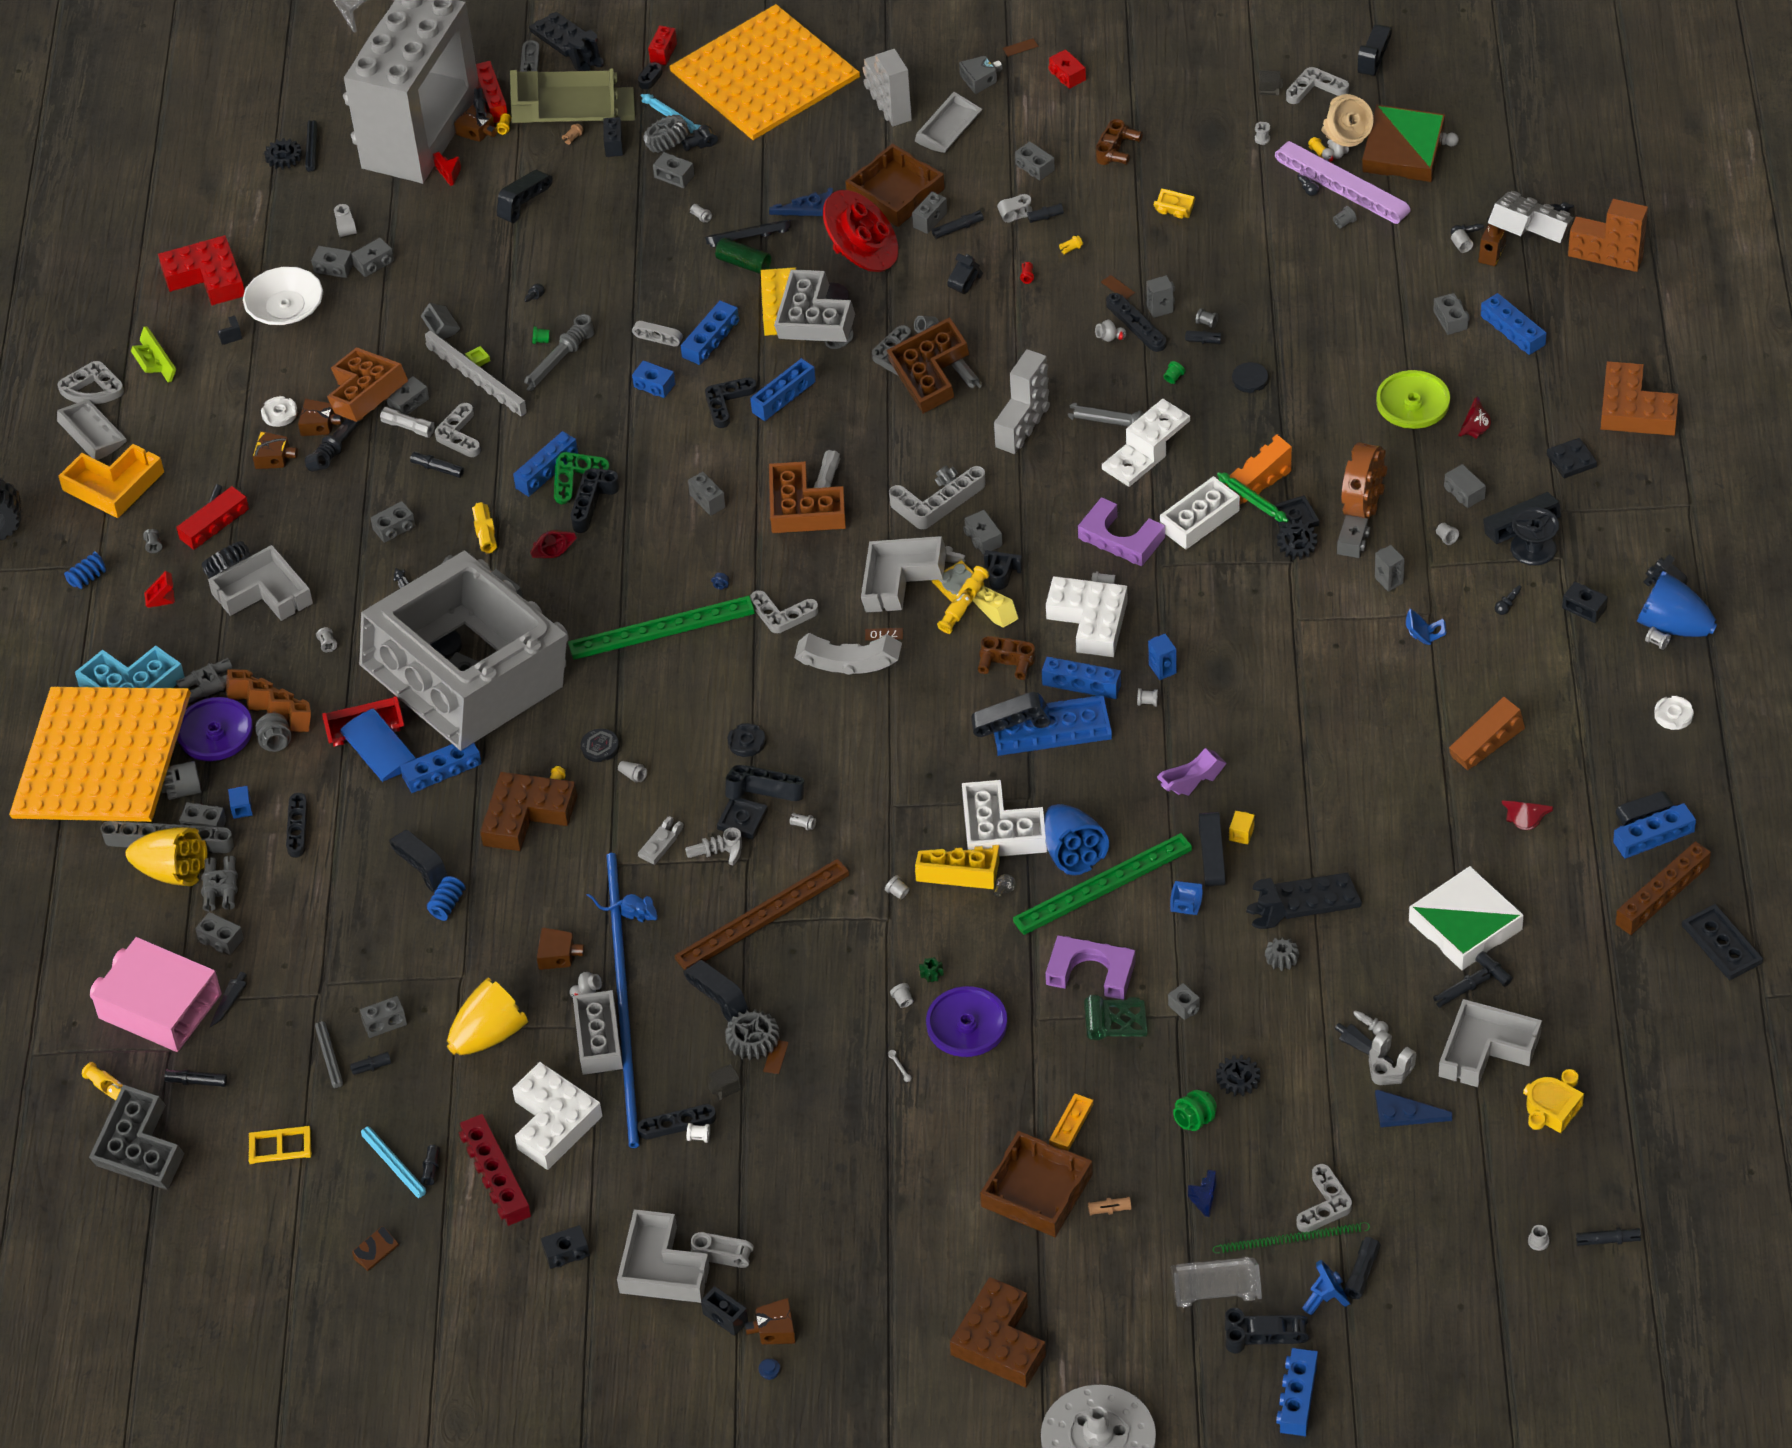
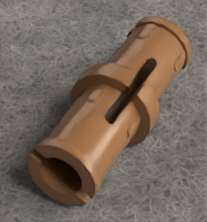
M1130 1197L1106 1198L1104 1201L1088 1202L1089 1214L1108 1213L1110 1215L1116 1211L1131 1210ZM1119 1204V1206L1100 1208L1101 1206Z

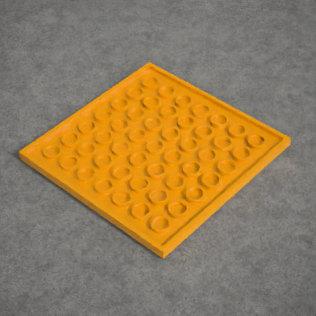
M777 4L670 65V71L752 140H755L860 77L858 70Z
M50 687L9 815L12 819L152 822L190 698V690L188 688Z

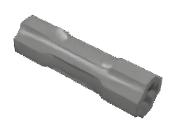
M384 407L381 411V422L412 430L416 434L428 438L434 433V422L403 414L390 407Z
M828 450L825 452L822 467L814 488L831 487L835 470L838 468L840 454L837 451Z

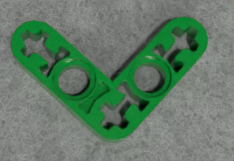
M569 452L561 453L557 457L555 464V501L562 505L568 503L571 499L573 472L584 474L587 469H590L591 464L593 465L592 468L599 469L598 463L601 464L604 470H608V461L602 457ZM563 458H566L568 462L566 465L562 461ZM584 460L587 463V467L581 468L578 465V461ZM559 475H566L568 482H562L559 479ZM563 487H566L564 489V495L566 496L565 499L562 498V495H559L562 492Z

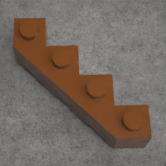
M227 670V698L233 700L246 699L248 710H267L268 713L281 714L287 719L290 731L309 732L311 710L308 701L295 699L294 694L283 688L280 690L274 688L273 683L263 678L257 679L253 677L252 672L248 670Z

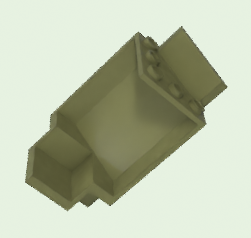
M613 68L609 69V71L517 72V70H510L512 123L603 121V118L620 117L621 121L635 120L633 87L614 88V84L617 83V72H613Z

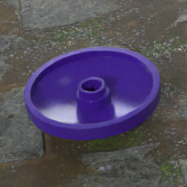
M214 697L201 700L186 709L177 737L178 743L187 755L198 760L217 761L231 757L242 750L252 736L253 723L251 715L244 705L230 698Z
M971 986L953 988L939 995L930 1005L926 1016L927 1032L931 1041L940 1050L950 1055L959 1057L978 1056L992 1050L1003 1039L1007 1029L1006 1010L1000 999L985 989Z

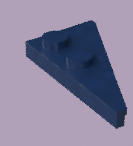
M828 188V192L818 195L815 192L808 196L791 200L792 203L784 206L781 203L776 204L773 207H769V215L823 216L824 203L833 193V188Z
M1375 1090L1380 1127L1452 1121V1112Z

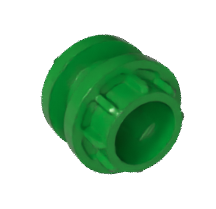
M1192 1090L1187 1096L1181 1097L1176 1101L1175 1109H1173L1174 1119L1181 1128L1197 1131L1204 1124L1214 1120L1217 1105L1212 1095L1208 1092Z

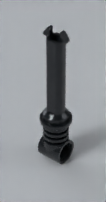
M347 418L333 435L323 437L322 444L313 453L306 456V468L312 472L327 469L330 465V460L335 455L341 453L343 441L363 419L356 422Z

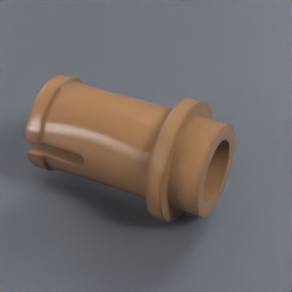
M573 124L571 129L562 136L563 140L567 138L566 144H571L575 138L582 135V126L580 124Z

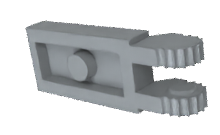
M670 816L663 821L662 826L657 829L638 852V857L655 865L675 842L684 824L679 821L673 826L672 831H669L674 819Z

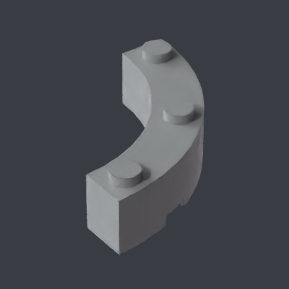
M808 633L798 641L794 658L805 665L830 672L848 675L868 673L886 668L898 661L902 643L886 634L877 640L871 641L866 646H861L860 644L836 646L829 644L830 641Z

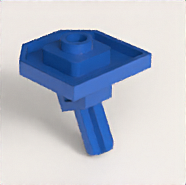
M1322 1259L1316 1262L1320 1276L1310 1290L1313 1293L1302 1309L1309 1315H1312L1323 1300L1327 1302L1334 1297L1344 1307L1350 1305L1340 1284L1343 1280L1338 1272H1333Z

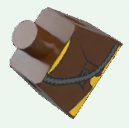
M1488 224L1481 238L1479 263L1496 266L1506 246V230Z
M260 431L252 456L255 469L283 468L287 458H297L298 448L290 447L286 436Z

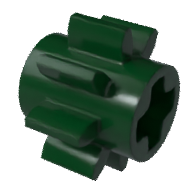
M935 957L925 958L924 964H919L920 978L925 977L928 983L938 981L939 976L944 975L943 963L938 962Z

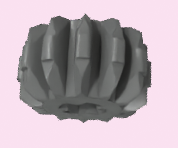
M1283 936L1281 940L1274 938L1273 942H1268L1265 950L1268 965H1272L1273 970L1279 967L1281 972L1285 967L1290 970L1291 965L1296 966L1297 959L1299 958L1297 944L1292 943L1291 938L1285 940Z

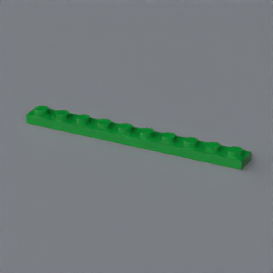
M745 596L568 641V646L572 658L575 660L755 613L750 597Z
M1180 833L1013 917V922L1021 933L1026 935L1192 851V846L1183 834Z

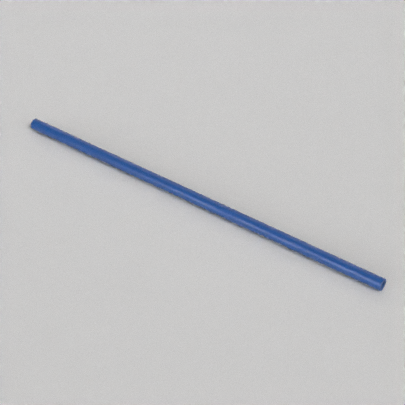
M615 853L607 854L610 906L620 901ZM617 906L611 910L628 1141L630 1148H637L639 1146L621 909L620 906Z

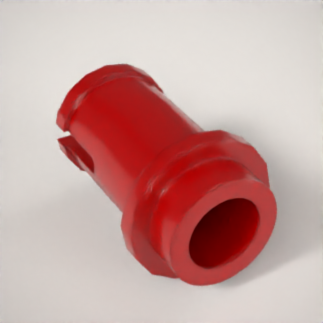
M1031 262L1022 264L1020 279L1025 284H1030L1034 280V274L1032 273L1033 264Z

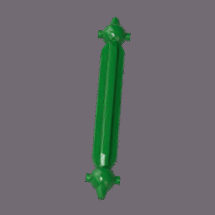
M1217 473L1220 482L1227 483L1230 489L1268 515L1274 516L1278 522L1289 521L1285 512L1278 511L1275 505L1235 478H1230L1228 473Z

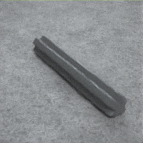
M324 1021L317 1022L315 1027L332 1086L334 1088L342 1087L343 1081L326 1023Z

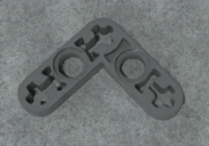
M905 325L895 328L872 350L873 361L898 375L890 364L887 350L892 347L887 344L895 343L897 345L911 338L910 328Z

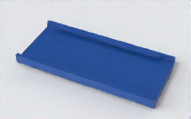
M1103 695L1047 703L1051 722L1045 728H1037L1028 720L994 733L998 756L1112 739Z

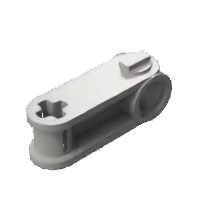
M698 1232L691 1238V1252L708 1254L709 1262L746 1268L749 1265L750 1261L748 1258L754 1248L753 1244L749 1241L705 1232Z

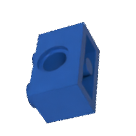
M642 361L632 374L635 388L665 398L675 385L673 371L646 361Z
M1163 634L1148 640L1149 666L1158 679L1162 680L1176 674V648L1167 635Z

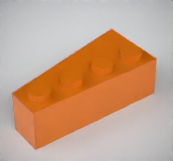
M1276 434L1269 446L1265 444L1261 447V453L1255 458L1251 456L1246 461L1242 469L1237 468L1230 475V478H1235L1259 494L1263 489L1273 485L1277 480L1291 472L1292 446ZM1240 496L1239 505L1247 502L1245 498Z

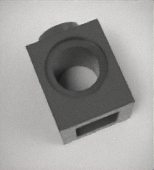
M1182 983L1168 994V1006L1186 1020L1199 1011L1200 997Z

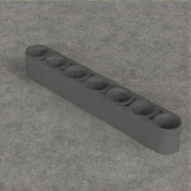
M107 821L101 826L105 844L113 847H129L137 839L163 829L196 828L199 830L198 834L201 839L206 842L207 852L228 853L234 848L232 833L228 828L123 821Z

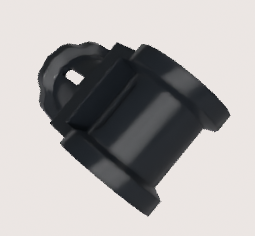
M705 124L693 130V135L686 137L681 143L687 152L696 146H699L700 149L712 147L717 143L718 137L712 133L711 127Z

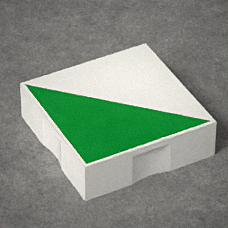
M1469 866L1411 905L1409 908V922L1425 937L1437 944L1456 966L1464 970L1476 962L1475 959L1480 952L1484 951L1487 953L1493 947L1502 944L1520 932L1523 927V914Z

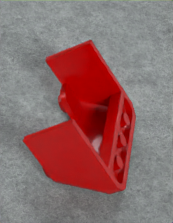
M397 696L338 711L322 713L329 744L333 743V746L345 744L344 740L347 739L341 734L340 729L357 716L373 708L393 732L401 731L400 727H403L404 723Z

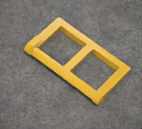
M310 1126L249 1133V1164L311 1157ZM304 1134V1151L283 1153V1136ZM277 1137V1154L256 1156V1139Z

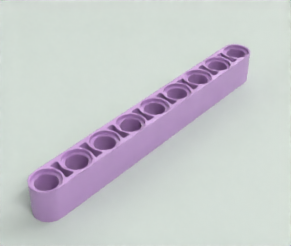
M1290 141L1286 142L1275 152V157L1281 164L1395 224H1398L1410 213V207L1406 202Z

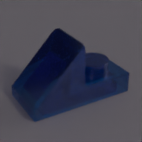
M1208 1170L1207 1177L1202 1178L1201 1186L1188 1185V1197L1205 1217L1210 1216L1216 1186V1171Z

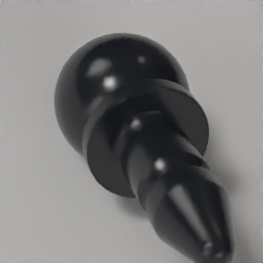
M1297 174L1298 180L1303 184L1302 188L1309 196H1315L1319 192V186L1311 179L1305 178L1304 175Z
M1465 224L1462 226L1455 225L1451 228L1450 233L1452 236L1455 231L1463 229L1468 235V233L1484 228V225L1475 224L1467 227Z
M539 283L534 284L529 289L524 301L529 302L532 299H538L545 293L544 286Z
M1518 585L1507 595V598L1503 596L1502 600L1495 604L1494 609L1497 614L1505 615L1509 612L1510 607L1513 606L1512 601L1520 593L1522 586Z

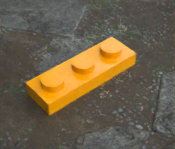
M1074 1093L1049 1139V1145L1069 1151L1093 1106L1092 1099Z

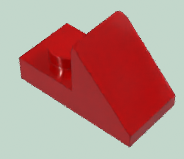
M438 151L433 154L435 167L447 183L453 186L461 170L460 159L455 157L447 160Z
M165 571L144 593L146 607L162 606L175 602L172 589V573Z

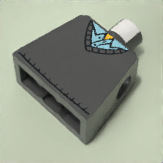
M986 56L959 62L960 76L974 94L997 82V72L1003 69L999 60L991 63Z

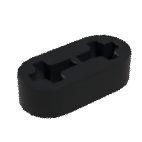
M649 63L639 75L638 83L641 89L652 88L661 77L662 68L659 63Z

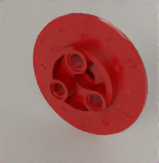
M838 190L832 193L824 203L823 220L826 230L834 243V251L837 254L841 252L842 256L844 255L852 263L868 271L882 272L889 269L897 259L898 242L887 217L873 202L859 193L849 190Z

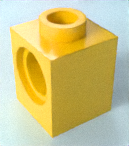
M1235 811L1229 828V841L1249 844L1254 829V814Z

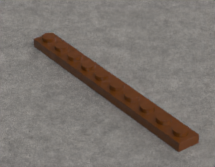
M838 859L834 860L677 953L675 960L684 970L699 960L707 961L848 877L849 871Z

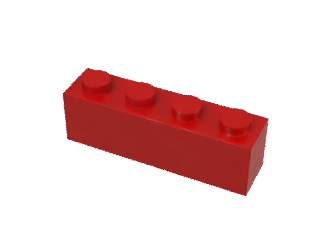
M490 61L478 63L476 68L479 86L483 89L484 99L487 101V111L493 116L494 123L500 122L501 115L507 114V108Z
M231 486L177 526L179 539L195 550L249 509L246 496Z

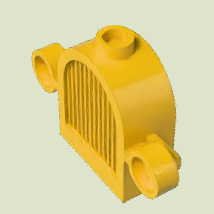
M1572 1069L1565 1070L1562 1073L1561 1081L1552 1077H1543L1526 1085L1523 1094L1527 1095L1526 1107L1530 1114L1528 1124L1532 1129L1539 1130L1546 1125L1562 1133L1583 1106L1584 1093L1573 1088L1578 1083L1576 1071Z

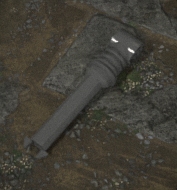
M581 314L577 316L570 330L560 335L559 345L529 376H526L524 383L529 385L528 391H533V387H536L568 352H576L579 344L584 339L591 338L595 334L589 315Z
M918 316L914 321V329L917 333H920L938 324L939 321L935 316ZM963 359L951 364L969 387L974 388L976 385L979 388L982 387V382H979V378Z
M1073 403L1070 405V408L1075 409L1074 414L1068 413V417L1071 420L1079 418L1129 427L1145 413L1139 410L1133 414L1078 406L1077 403Z

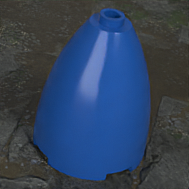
M1664 571L1659 576L1636 621L1649 628L1655 627L1660 632L1684 637L1707 636L1709 633L1713 634L1717 626L1714 623L1716 619L1705 602L1686 584Z
M1063 804L1052 805L1046 810L1044 815L1045 843L1051 858L1059 869L1069 875H1080L1092 870V866L1101 858H1105L1109 848V839L1102 827L1092 817L1075 807Z

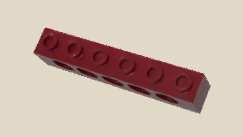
M483 1114L461 1122L460 1139L462 1143H467L468 1155L470 1158L475 1159L474 1166L478 1174L482 1173L483 1185L486 1189H490L491 1201L493 1204L497 1203L499 1207L497 1211L501 1220L505 1219L507 1225L510 1226L531 1217L529 1204Z

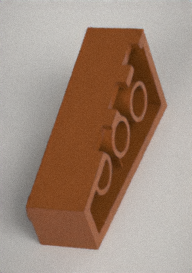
M1505 697L1501 698L1449 747L1451 757L1467 770L1476 766L1481 760L1525 729L1521 710Z

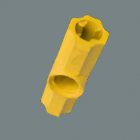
M482 502L476 503L472 510L480 549L483 552L492 553L497 546L487 504Z

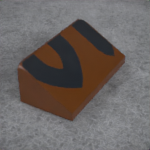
M381 1226L356 1247L352 1253L354 1260L369 1271L399 1244L387 1229Z

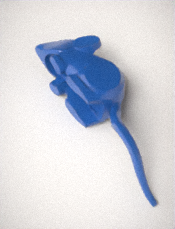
M587 894L601 910L609 911L621 905V915L626 918L633 919L637 917L639 922H643L644 919L657 920V912L653 906V900L649 896L642 899L637 895L630 894L610 907H603L592 895Z

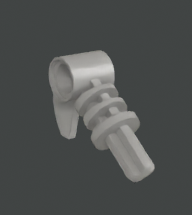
M732 827L724 831L723 837L717 835V839L711 837V841L703 838L702 843L686 847V855L688 858L706 854V857H711V852L717 854V850L721 852L726 850L730 853L729 865H734L741 854V832L739 829Z

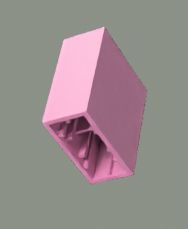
M135 937L127 949L121 948L116 953L111 970L105 978H97L90 990V997L93 999L99 1019L175 1052L181 1049L222 994L215 970Z

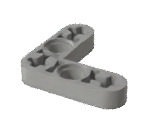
M1309 67L1287 89L1286 101L1290 104L1299 103L1314 86L1337 96L1348 94L1349 83L1318 68ZM1324 80H1329V81H1331V82H1330V83H1323L1322 81H1324ZM1300 84H1306L1307 86H1306V87H1300L1299 85H1300Z
M469 403L458 405L435 429V437L439 443L468 457H475L480 453L479 442L459 432L474 416L472 405ZM452 421H458V422H459V423L456 424V425H451V424H450ZM456 439L462 440L460 443L453 442Z
M755 591L750 596L754 610L773 633L786 631L818 614V603L813 599L804 600L780 612L765 592ZM765 610L773 611L771 614L763 613ZM791 614L799 615L797 618L789 617Z
M1318 1164L1312 1169V1179L1326 1201L1298 1214L1296 1226L1299 1231L1304 1233L1306 1231H1314L1351 1212V1198L1331 1169L1325 1164ZM1331 1186L1336 1187L1337 1192L1329 1193L1326 1189ZM1322 1210H1326L1330 1213V1215L1327 1217H1321L1318 1213Z

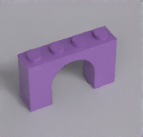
M1101 497L1078 525V538L1097 546L1099 549L1113 553L1115 556L1122 557L1131 563L1143 566L1164 540L1165 525L1149 518L1136 534L1129 537L1114 536L1107 529L1117 518V504Z
M1057 935L1046 970V985L1066 989L1070 973L1077 964L1083 961H1097L1108 969L1104 983V996L1121 1000L1125 999L1136 962L1135 950Z

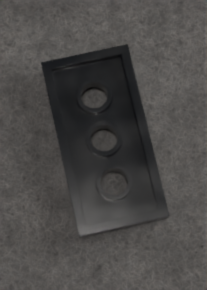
M1716 904L1682 921V927L1729 981L1763 963V958ZM1705 927H1714L1715 930L1709 931ZM1723 940L1726 941L1727 944L1722 945L1719 944L1717 941ZM1733 953L1739 955V957L1732 958L1729 955Z

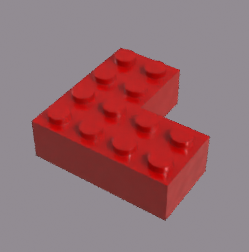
M225 235L158 254L169 292L204 283L211 305L244 296L243 282Z

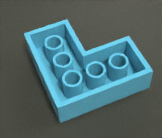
M156 645L128 668L102 650L75 671L79 687L173 688L177 685L176 680L185 677L181 663Z

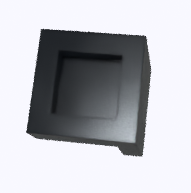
M235 315L228 317L229 328L217 331L222 345L242 340L240 327Z

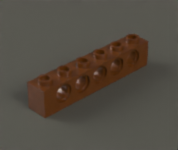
M1695 841L1617 909L1616 925L1629 935H1632L1709 867L1711 852Z

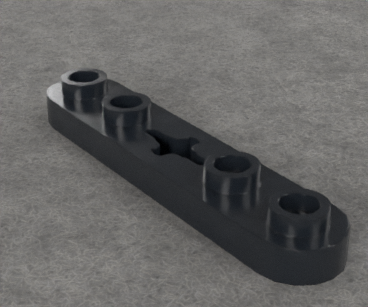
M782 220L709 235L705 237L706 244H710V247H716L722 238L738 242L737 239L759 234L762 237L769 236L774 231L779 233L788 232V228L792 226L790 220Z
M1112 293L1107 296V308L1149 349L1160 352L1166 348L1165 336L1121 294Z

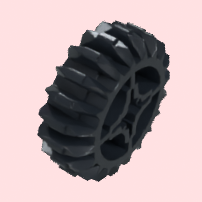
M239 541L213 554L202 563L204 573L208 578H211L247 559L251 555L247 545L243 541Z

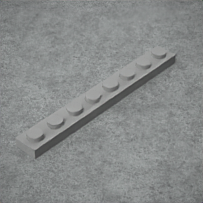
M432 331L425 334L426 346L430 351L437 353L442 360L445 359L453 368H457L465 377L473 380L477 386L484 388L489 395L492 394L501 404L504 403L512 412H516L521 417L527 413L525 400Z

